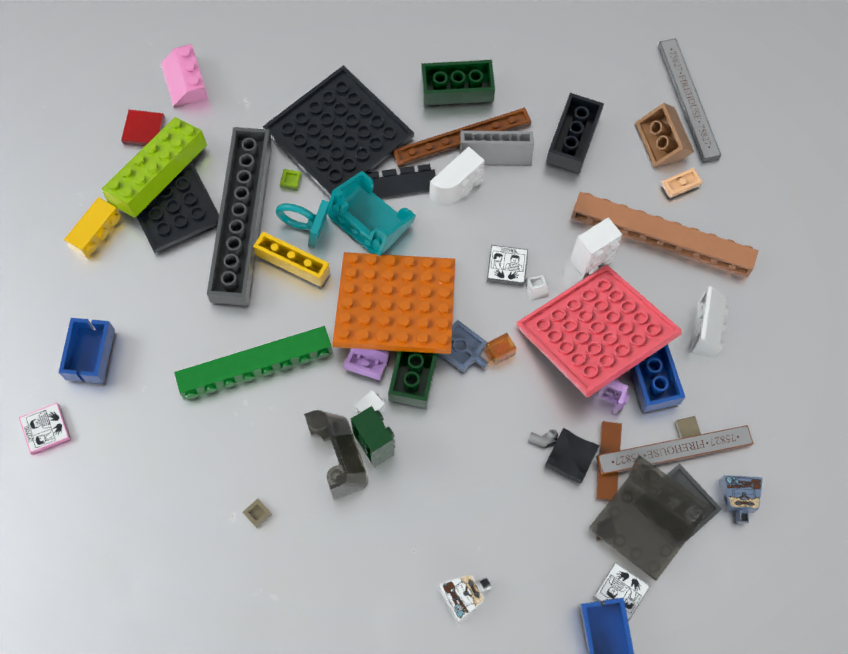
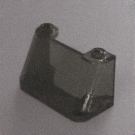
M320 410L305 413V419L311 436L318 435L324 442L331 440L339 465L332 467L327 472V481L333 500L365 489L369 482L368 474L347 418Z

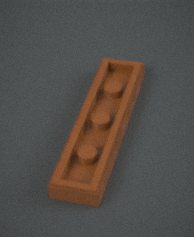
M602 421L599 455L620 451L622 423ZM598 466L595 500L617 501L619 472L601 476Z

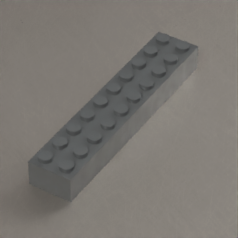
M233 127L207 288V296L210 303L248 306L255 261L253 246L258 240L272 143L270 130Z

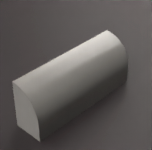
M461 131L460 154L470 147L485 160L484 165H532L534 149L533 131Z

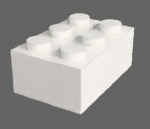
M609 217L577 237L570 261L582 277L588 274L591 275L599 270V267L602 265H609L614 260L613 257L617 252L616 250L620 245L623 234Z

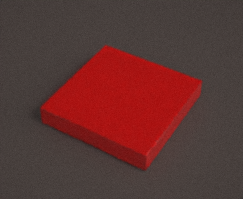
M129 109L121 138L122 143L146 146L162 130L165 118L164 113Z

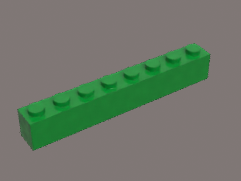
M322 326L174 372L180 395L183 399L190 400L202 393L210 394L222 387H233L241 381H252L260 375H271L276 370L290 369L292 365L299 363L307 364L312 359L318 357L320 359L326 358L333 351L326 328Z

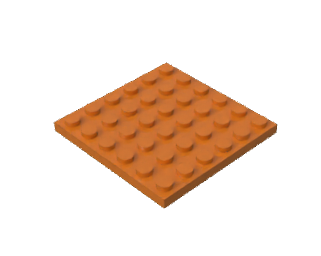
M344 252L332 342L333 347L451 354L455 259L385 254L379 256L377 254Z

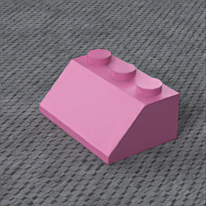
M192 44L174 48L161 62L173 107L208 99Z

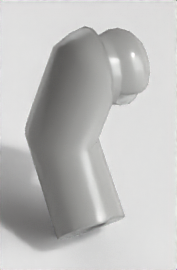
M550 429L548 433L542 436L531 432L528 441L541 447H547L557 441L558 432Z

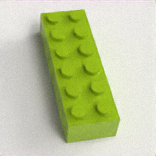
M174 117L101 188L107 202L135 218L207 146L202 130Z

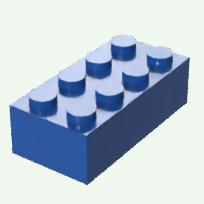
M668 344L630 369L643 413L680 405L685 399Z

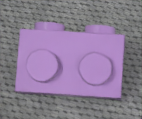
M351 348L343 369L380 381L388 364L389 352L386 350Z
M615 379L599 390L598 397L615 403L612 414L616 415L618 410L622 411L627 403L630 394L626 392L629 386Z

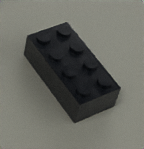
M573 93L569 94L548 151L547 163L578 173L581 172L604 103Z

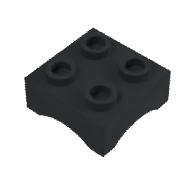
M563 428L545 467L581 484L599 445L582 439Z

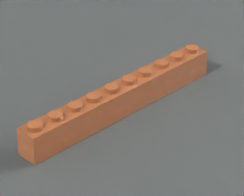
M579 192L571 219L592 226L609 217L623 234L622 236L746 277L753 271L759 251L751 246L735 243L730 239L719 238L715 234L701 232L697 228H689L678 222H671L660 216L647 214L642 210L628 208L624 204H616L608 199L595 197L590 193Z

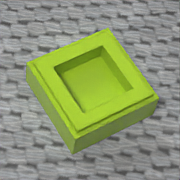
M284 169L280 188L298 191L302 172Z

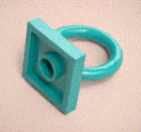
M322 200L316 215L299 205L284 203L277 206L276 215L281 221L291 227L300 230H310L308 247L315 249L327 218L329 202ZM283 211L301 214L308 219V222L296 221L288 217Z

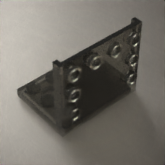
M639 455L633 464L629 477L590 525L589 530L657 581L700 524L710 506Z

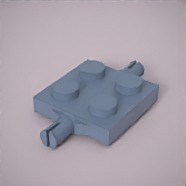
M457 319L452 325L451 354L439 353V355L463 373L474 362L485 368L489 362L482 358L480 354L488 342Z

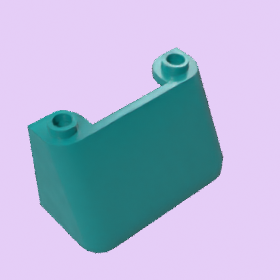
M361 171L332 190L328 216L371 254L381 256L411 226L416 215L407 208H401L397 213L372 192L374 187L372 178Z

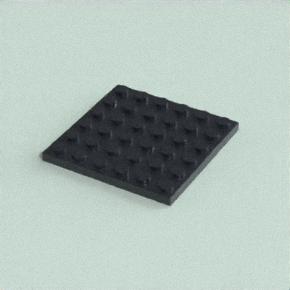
M344 65L263 126V129L270 130L271 138L330 197L332 190L361 171L365 174L369 173L392 155L395 149L402 147L414 137V132Z

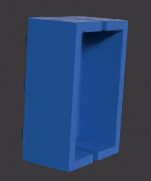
M70 318L58 372L64 380L83 382L84 379L89 383L104 384L115 332L110 321L92 320L90 323L88 319Z
M624 598L603 600V605H601L600 601L580 604L588 654H634Z

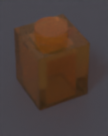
M505 333L487 342L485 354L489 361L492 360L497 365L514 356L517 348L508 333Z

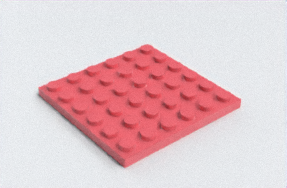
M607 264L516 322L517 328L587 398L682 335V329Z

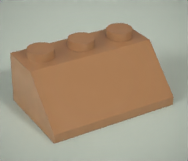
M663 103L635 122L655 168L680 162L694 153L675 107Z

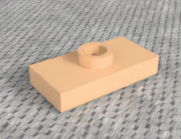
M692 168L663 180L661 185L668 197L673 198L701 186L703 182L696 170Z

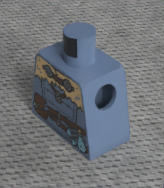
M724 475L719 479L724 509L726 512H736V523H749L748 513H754L759 510L762 477Z

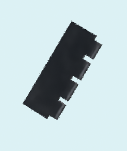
M430 164L417 165L418 172H415L414 166L400 168V174L398 175L396 169L383 170L382 177H379L378 171L366 173L373 180L374 187L372 192L380 199L430 192V181L436 176L435 169L431 170Z

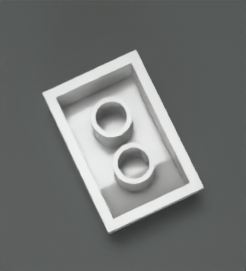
M470 147L466 148L430 181L429 199L438 205L448 206L456 203L461 197H466L473 186H478L482 182L485 160Z

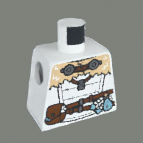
M471 574L439 585V590L457 623L485 602L482 593L492 588L487 577L475 582Z

